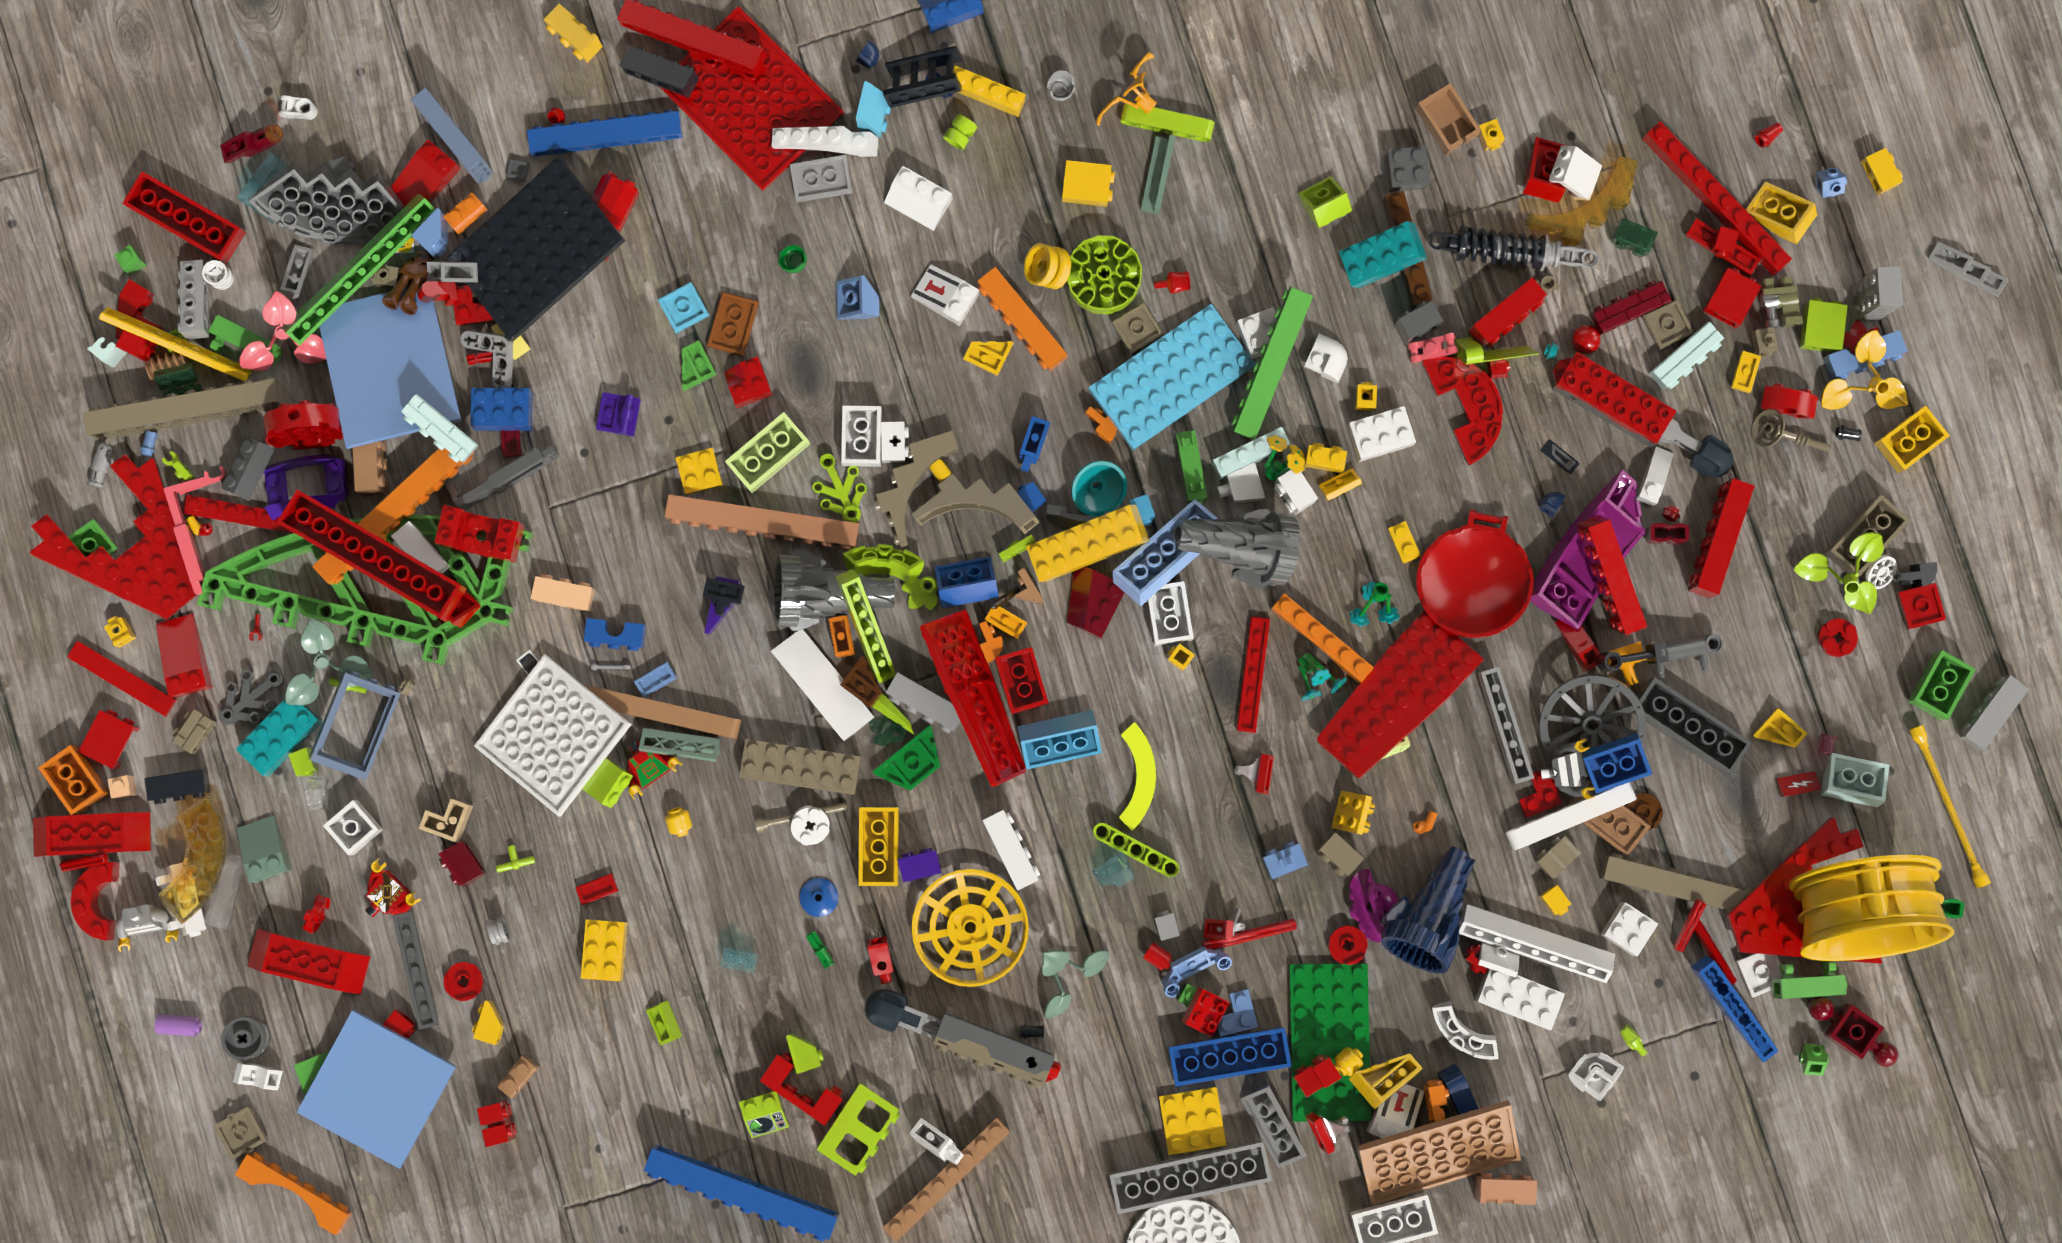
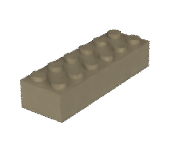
M745 739L739 777L856 796L862 757Z

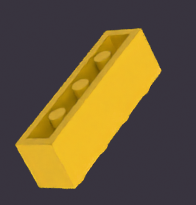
M955 66L954 73H956L962 85V91L957 93L1019 117L1026 101V94Z

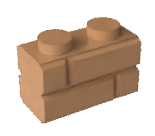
M526 1054L522 1055L499 1082L497 1087L512 1099L516 1097L540 1066Z

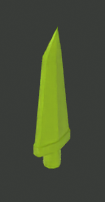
M882 694L873 708L914 734L910 721Z

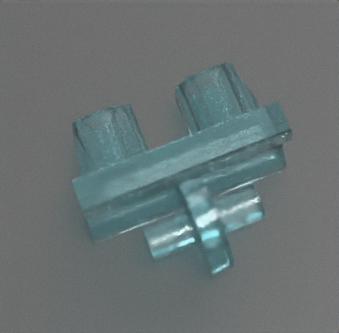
M724 947L720 967L754 974L759 954Z

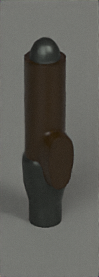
M1016 586L1008 590L1004 595L991 603V609H997L1008 600H1011L1020 592V588Z

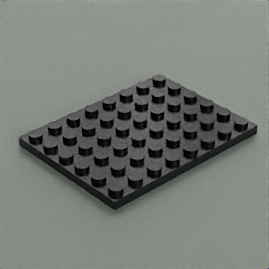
M558 156L447 256V259L449 261L477 263L478 282H466V284L509 341L514 342L626 240L563 159Z

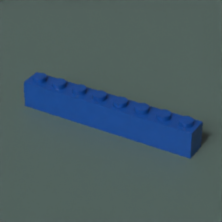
M670 109L659 114L656 112H647L643 116L630 114L626 118L609 117L607 118L608 120L603 121L591 119L587 123L574 121L570 122V125L552 124L551 127L547 128L534 126L531 130H527L529 152L532 157L681 139L683 138L681 116L679 111Z

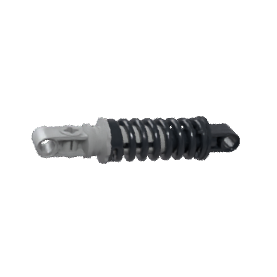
M1460 225L1458 234L1434 231L1427 238L1429 246L1433 249L1455 252L1456 261H1464L1466 257L1469 258V253H1471V262H1475L1477 254H1481L1480 261L1485 263L1487 255H1491V264H1496L1497 259H1501V265L1504 266L1507 260H1510L1511 266L1515 267L1517 261H1519L1522 268H1525L1527 263H1532V269H1538L1539 271H1543L1546 265H1552V267L1557 268L1558 264L1594 267L1599 261V256L1595 251L1577 246H1561V241H1549L1548 235H1542L1537 238L1535 234H1531L1527 238L1525 233H1520L1517 237L1515 232H1510L1507 236L1505 231H1500L1497 234L1494 229H1491L1487 233L1484 228H1481L1477 232L1474 227ZM1440 235L1442 242L1437 246L1433 245V237ZM1587 253L1593 254V260L1590 263L1584 261Z

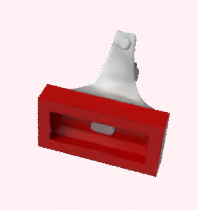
M1261 754L1249 766H1236L1235 774L1245 775L1252 782L1256 792L1269 795L1274 756Z
M1236 908L1228 920L1205 918L1204 938L1232 940L1234 932L1245 930L1243 922L1237 923L1242 910Z
M1314 1113L1305 1116L1320 1149L1328 1155L1335 1151L1334 1143L1336 1142V1136L1350 1131V1127L1347 1125L1349 1121L1345 1116L1334 1121H1329L1321 1115L1318 1116Z

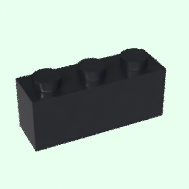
M207 769L144 778L147 801L154 802V805L164 804L166 799H173L174 802L186 800L185 796L193 795V798L205 797L204 793H211Z

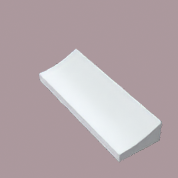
M803 629L798 630L771 650L773 655L844 742L875 718L862 701L840 686L844 679Z

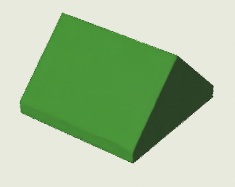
M94 519L68 536L85 557H88L100 546L111 557L118 550Z

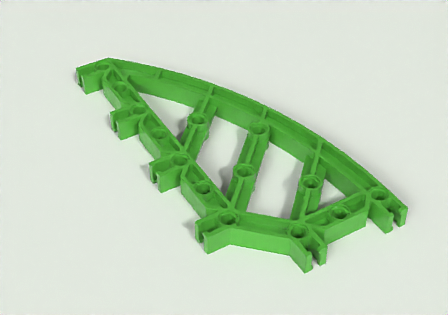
M412 515L409 518L405 517L398 529L395 531L391 530L386 535L385 541L394 545L391 536L410 521L424 537H431L433 542H435L441 516ZM363 518L351 521L358 524ZM481 530L477 533L479 541L486 539V531ZM523 531L522 536H525V539H532L533 534ZM295 533L254 547L208 570L205 573L202 593L199 595L197 602L199 606L221 611L226 594L228 598L271 609L276 607L272 623L292 629L296 628L300 613L302 616L345 627L351 625L347 642L354 644L359 642V645L370 647L375 629L376 633L382 636L418 645L426 643L422 660L427 662H433V659H430L433 648H439L438 660L434 659V663L439 665H445L449 646L487 623L491 622L509 627L510 619L501 621L495 619L498 609L506 610L505 613L507 614L513 613L514 609L510 606L494 603L503 595L511 562L488 557L481 584L469 560L462 551L441 547L436 543V547L444 560L450 565L449 570L457 582L467 589L466 592L481 605L462 628L453 625L450 621L441 624L438 617L404 597L402 598L405 600L418 624L372 613L354 585L348 571L343 575L344 578L341 582L332 585L343 605L250 583L247 576L268 566L311 551L318 561L327 553ZM530 545L520 546L519 551L528 553ZM462 560V561H463V566H462V568L456 570V569H455V563H456V561ZM495 569H499L500 576L493 579L492 572ZM214 580H218L219 586L213 590L212 583ZM255 589L256 595L250 599L249 592ZM210 593L215 594L213 605L207 604ZM289 598H292L294 603L288 608L286 602ZM489 606L491 609L490 614L483 616V608ZM330 607L331 613L325 617L323 611L325 608ZM285 611L290 612L288 623L281 622ZM367 616L368 623L362 626L360 623L361 619ZM404 625L406 631L403 635H399L398 628ZM359 629L365 630L363 642L356 641ZM442 634V643L436 644V636Z

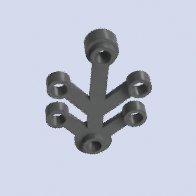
M250 670L242 671L241 679L243 683L240 701L234 705L235 693L239 687L235 682H228L225 686L227 691L226 706L222 707L219 711L220 721L227 725L234 724L237 720L250 721L253 724L260 723L262 720L260 713L252 712L251 714L240 713V711L245 707L272 712L277 707L275 701L268 700L265 702L256 701L255 699L272 686H281L284 682V676L277 671L270 672L267 680L250 693L254 674ZM247 672L250 673L249 679H245L244 677L245 673ZM276 675L277 681L273 683L271 678ZM231 684L235 686L233 691L229 690ZM272 702L274 707L269 710L268 704ZM229 711L231 713V717L227 719L225 717V714ZM256 714L258 716V720L254 722L252 720V717Z

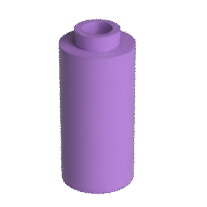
M158 1014L155 1020L156 1034L196 1037L202 1031V1021H199V1017Z

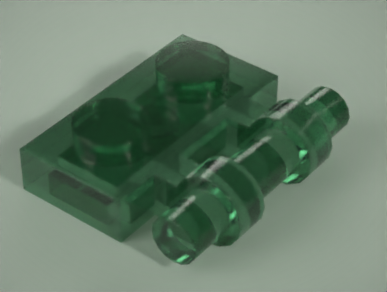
M192 363L154 372V379L160 391L169 390L163 392V398H166L165 395L167 394L184 395V392L189 390L203 391L201 383L193 384L198 382V375ZM182 385H185V386H186V387L180 388V389H177V388H176V387L182 386Z

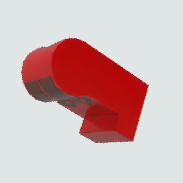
M427 281L423 283L417 292L419 300L424 303H429L432 300L444 301L445 306H452L458 299L455 282Z

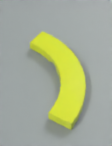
M1135 722L1121 734V737L1125 740L1133 754L1136 765L1135 790L1127 808L1119 816L1121 821L1131 831L1136 828L1145 816L1151 804L1156 783V766L1152 749L1146 736Z

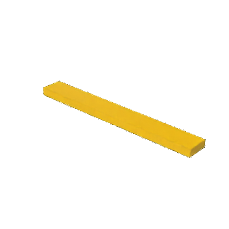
M106 307L100 314V320L242 381L248 380L253 370L242 368L240 363L112 308Z

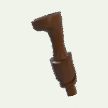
M418 251L416 256H412L399 269L400 280L382 299V303L392 310L400 307L408 315L413 316L416 314L418 306L414 301L415 295L421 285L428 281L427 262L431 260L432 255ZM408 282H410L411 284L409 288L407 289L404 296L401 298V295L406 285L408 284Z

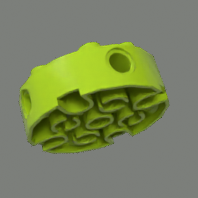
M1098 235L1084 240L1072 252L1070 256L1071 270L1066 285L1070 296L1081 308L1093 314L1109 315L1123 310L1135 299L1141 286L1142 266L1137 253L1127 243L1114 236ZM1101 272H1105L1106 278L1101 276Z

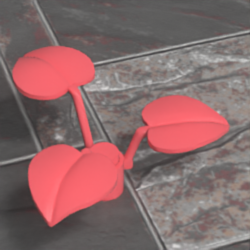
M275 291L266 302L262 312L264 320L270 325H274L275 333L270 344L266 348L262 341L249 343L243 349L240 356V366L242 368L253 371L267 370L274 361V356L269 350L272 348L276 338L287 339L289 337L281 327L284 324L294 322L296 310L291 301L278 291ZM311 334L300 346L292 339L294 344L297 345L294 355L299 361L314 364L326 359L323 341L320 336Z

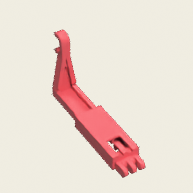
M222 466L220 467L221 475L218 477L210 478V474L205 471V477L163 488L176 526L173 529L194 593L198 596L202 593L205 572L192 531L186 525L177 493L183 495L223 481L227 473Z

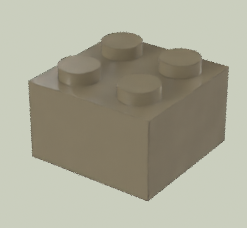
M1336 832L1331 833L1316 849L1319 853L1317 856L1324 863L1329 862L1333 865L1331 869L1338 876H1349L1364 860Z

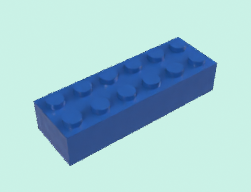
M1284 1027L1168 1046L1175 1087L1292 1067Z

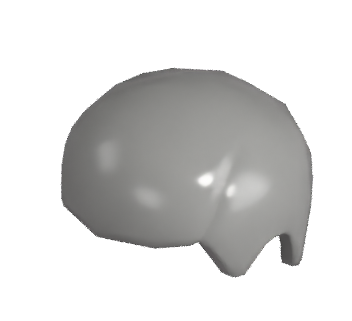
M1065 70L1053 72L1048 78L1046 85L1049 96L1055 101L1069 99L1075 90L1073 75Z

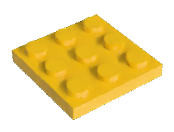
M1217 1087L1159 1096L1168 1155L1226 1146Z

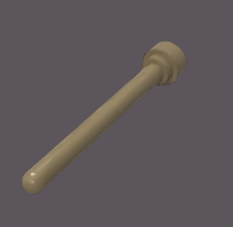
M840 803L820 809L825 811L826 814L845 811L847 804ZM794 814L771 819L754 818L757 833L765 832L770 826L791 822Z

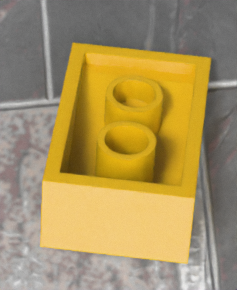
M1764 182L1746 208V211L1761 225L1777 236L1796 245L1817 216L1815 203L1768 182Z

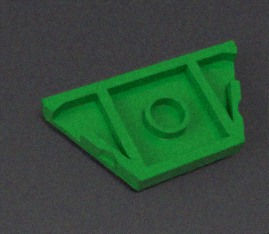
M929 725L872 773L909 791L914 789L941 767L932 727Z

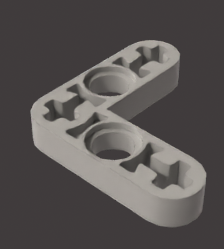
M476 330L465 331L461 335V343L464 347L493 352V387L510 388L513 370V342L509 341L506 335ZM469 336L472 339H477V341L471 342V340H469ZM485 337H488L490 340L489 347L484 344ZM503 341V343L506 344V347H504L503 345H497V342ZM501 358L506 362L505 368L500 366L499 361Z

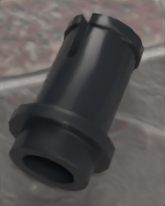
M1845 425L1838 426L1835 431V437L1839 440L1848 439L1859 442L1861 437L1854 436L1853 434L1862 435L1861 429L1847 428Z
M1024 1024V1026H1020V1037L1027 1039V1037L1044 1038V1025L1027 1026Z

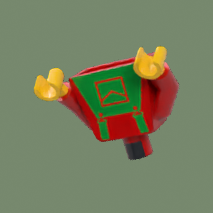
M635 741L628 747L634 755L628 760L626 771L633 776L628 785L629 794L633 799H635L634 794L636 792H639L642 796L643 792L640 789H645L671 770L676 772L675 765L680 764L682 766V762L675 756L639 751L640 743Z

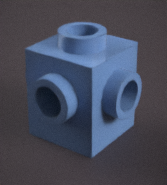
M1838 167L1816 172L1815 188L1822 198L1845 193L1847 178Z

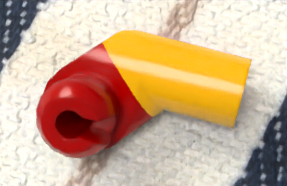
M190 516L185 520L195 535L209 536L213 532L211 524H199L194 516Z

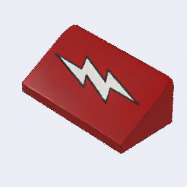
M1815 771L1776 778L1780 797L1821 790V785Z

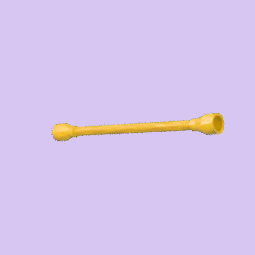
M1922 724L1909 729L1912 739L1919 746L1922 753H1924L1923 755H1925L1924 758L1928 762V767L1932 771L1931 774L1935 778L1934 781L1938 785L1937 788L1967 854L1966 856L1970 861L1972 880L1975 887H1984L1990 884L1991 881L1988 874L1981 868L1980 863L1977 862L1947 793L1948 791L1944 786L1945 784L1941 779L1942 777H1940L1939 770H1937L1936 763H1934L1933 756L1930 754L1925 727Z

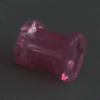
M1821 734V747L1817 753L1830 756L1831 753H1835V741L1838 740V736Z

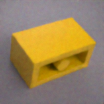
M1887 148L1865 157L1860 162L1877 195L1897 187L1903 182L1902 173L1896 168L1893 155L1888 152Z

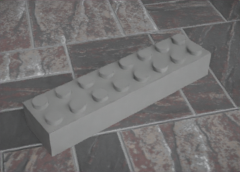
M1262 1140L1109 1173L1118 1214L1272 1181Z

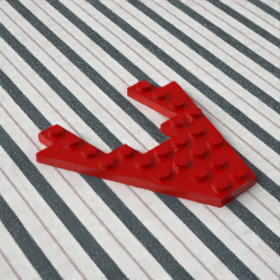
M124 454L111 464L110 468L147 509L146 512L133 521V524L145 537L116 560L102 546L88 557H85L46 514L31 525V528L40 536L43 542L29 553L35 558L167 620L193 600L197 594L194 593L173 529L176 526L155 460L151 458L141 467L137 468Z
M1835 817L1828 818L1726 914L1738 952L1803 957L1800 949L1803 947L1804 924L1798 920V916L1803 912L1801 901L1797 900L1794 897V892L1789 889V883L1798 875L1813 870L1811 865L1864 847L1858 828L1840 833ZM1881 957L1862 960H1848L1852 962L1876 964L1882 963Z

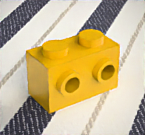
M1313 443V445L1307 447L1304 467L1342 473L1345 468L1347 451H1343V448L1338 446L1325 448L1324 444Z

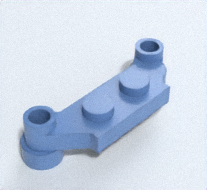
M1203 946L1170 963L1171 967L1167 975L1161 980L1163 991L1166 996L1175 997L1180 992L1178 985L1180 981L1213 964H1216L1220 970H1227L1232 965L1231 958L1222 949L1212 950L1206 949Z

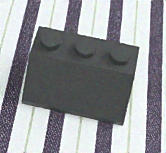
M246 436L221 488L249 501L275 449Z

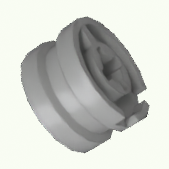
M503 916L497 917L494 921L492 919L486 921L488 935L494 946L500 945L501 942H510L509 930Z

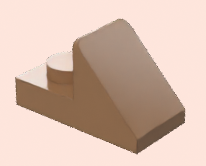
M1025 568L1017 572L1019 576L1016 579L1020 586H1025L1026 589L1016 594L1014 598L1036 604L1044 603Z

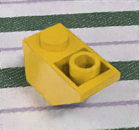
M485 1000L484 1003H481L478 1010L480 1018L473 1026V1038L498 1045L505 1025L493 1001Z

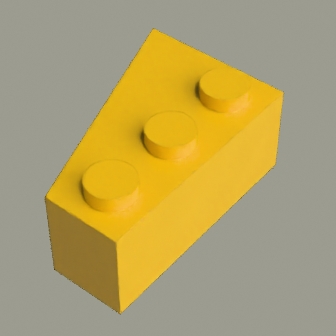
M558 4L543 19L547 25L545 27L546 30L552 35L556 34L559 36V42L565 48L569 46L574 50L572 54L579 61L583 59L588 63L603 47L598 36L594 33L591 34L586 29L587 27L583 23L578 22L561 4Z
M1409 1053L1385 1063L1371 1066L1368 1069L1356 1071L1349 1080L1370 1105L1376 1109L1412 1080L1423 1068Z

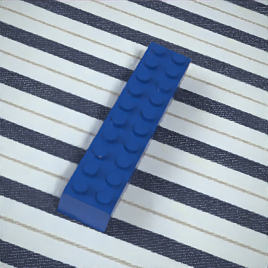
M659 1145L651 1149L644 1171L648 1172L647 1176L658 1179L661 1177L666 1179V1183L670 1185H683L686 1191L692 1193L699 1191L707 1199L714 1200V1198L722 1200L721 1203L726 1206H739V1210L748 1214L755 1212L763 1220L769 1221L771 1218L776 1220V1224L788 1228V1225L795 1227L796 1232L804 1235L807 1232L814 1235L813 1238L823 1242L825 1239H830L840 1214Z

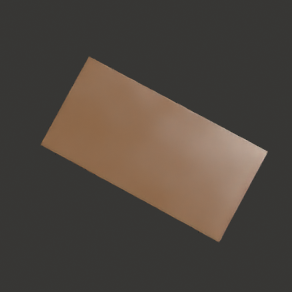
M1588 778L1587 786L1594 787L1592 781ZM1589 790L1590 796L1596 794V791ZM1574 796L1572 800L1568 803V805H1571L1585 798ZM1624 805L1582 822L1626 857H1628L1651 827Z

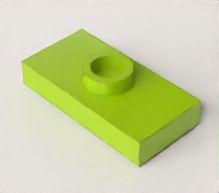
M1032 534L1021 541H1013L1008 545V549L999 553L998 555L1002 563L1027 550L1026 546L1035 543Z

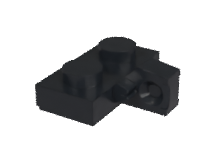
M707 578L703 598L713 599L712 604L716 605L715 615L723 617L725 607L730 608L731 603L742 604L745 585Z

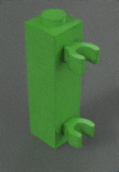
M219 315L216 316L208 332L216 336L210 344V348L219 353L225 341L242 350L253 341H262L266 348L270 344V341ZM273 344L269 350L274 356L273 366L281 359L283 350L276 344Z
M1193 430L1176 433L1175 438L1187 503H1191L1196 499L1200 504H1204L1203 501L1207 500V492L1196 432Z
M1822 962L1824 975L1792 977L1794 971L1793 964H1780L1781 978L1772 979L1773 998L1787 999L1847 995L1846 989L1848 984L1845 975H1835L1836 962Z

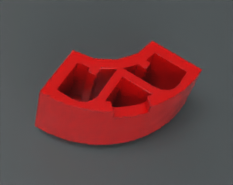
M1774 383L1773 386H1765L1761 408L1764 410L1773 409L1781 414L1799 419H1814L1818 396L1811 394L1812 391L1808 389L1795 390L1785 388L1783 384Z

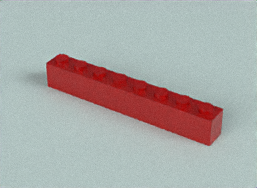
M625 0L617 17L622 27L758 76L766 58L763 47L756 43L751 45L740 37H729L723 31L719 30L716 32L704 24L699 26L690 19L677 18L671 12H661L655 6L647 7L638 0Z

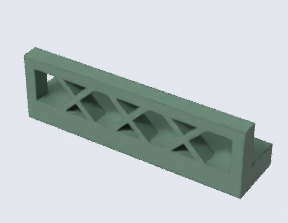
M1170 135L1169 139L1156 136L1141 206L1142 212L1157 215L1160 213L1175 136Z
M643 728L639 751L716 762L717 755L720 753V739Z

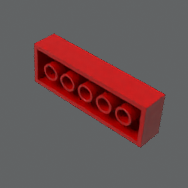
M143 171L122 202L128 209L227 265L246 234L237 225Z
M1732 478L1719 486L1717 491L1719 498L1711 510L1713 517L1706 525L1705 531L1707 535L1700 543L1699 549L1701 553L1699 557H1696L1693 565L1696 569L1694 575L1691 574L1688 580L1689 592L1707 598H1713L1720 594L1755 485Z
M1597 515L1577 523L1579 527L1577 533L1585 544L1583 550L1586 557L1591 561L1590 570L1593 576L1597 578L1596 587L1604 598L1602 604L1605 611H1608L1610 615L1608 621L1611 628L1624 635H1629L1646 628L1647 624L1610 519Z

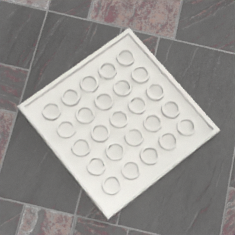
M544 654L475 743L474 747L552 812L561 817L632 724L548 655Z

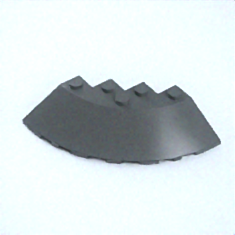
M297 161L281 170L249 199V202L261 214L278 223V226L289 229L298 236L321 240L324 243L364 244L370 241L404 208L392 187L379 172L363 183L352 169L336 179L323 164L308 175Z

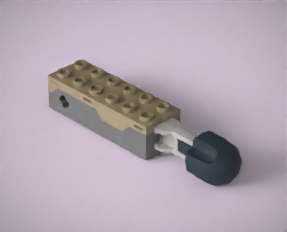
M888 989L876 990L869 995L865 1002L864 1010L866 1017L876 1027L894 1032L897 1026H901L934 1039L933 1044L937 1045L936 1049L943 1052L948 1050L954 1051V1056L964 1060L966 1057L972 1058V1063L982 1067L984 1064L992 1066L991 1070L1000 1074L1003 1071L1010 1073L1009 1077L1018 1081L1021 1078L1026 1079L1029 1085L1039 1088V1085L1044 1086L1046 1082L1056 1079L1061 1069V1064L1054 1061L1055 1054L945 1012L943 1019L919 1011L907 1006V997L898 992ZM1035 1057V1062L1037 1063L1034 1066H1029L1027 1058Z

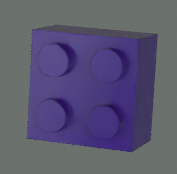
M932 848L920 850L921 854L914 855L913 852L902 854L901 859H898V864L903 882L941 874L942 870L937 851H933Z

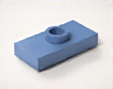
M665 662L636 679L634 683L643 698L676 680L677 677L669 663Z

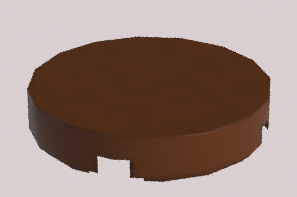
M1649 793L1635 794L1637 799L1625 804V807L1651 826L1649 830L1657 827L1663 817V809L1659 799Z

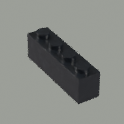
M629 46L619 64L625 74L687 98L690 97L699 80L695 69L691 66L685 65L684 67L673 59L666 60L657 53H648L642 47L635 48Z

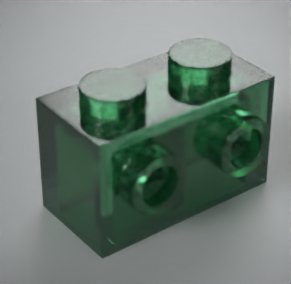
M1622 218L1618 222L1610 243L1615 244L1614 246L1620 250L1627 249L1632 251V254L1637 257H1646L1651 251L1658 232Z

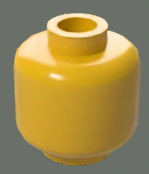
M682 807L670 809L664 818L668 832L673 835L677 834V837L687 835L688 830L693 825L689 812L686 809H682Z
M1346 1047L1334 1058V1065L1341 1075L1352 1076L1363 1066L1361 1059L1363 1055L1357 1048L1351 1049Z

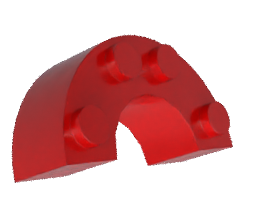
M106 862L105 864L89 868L79 877L72 890L71 911L74 920L86 934L99 940H114L115 920L108 919L101 913L98 908V897L106 885L119 882L120 862Z

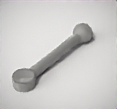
M592 663L590 668L593 671L597 669H631V665H597Z

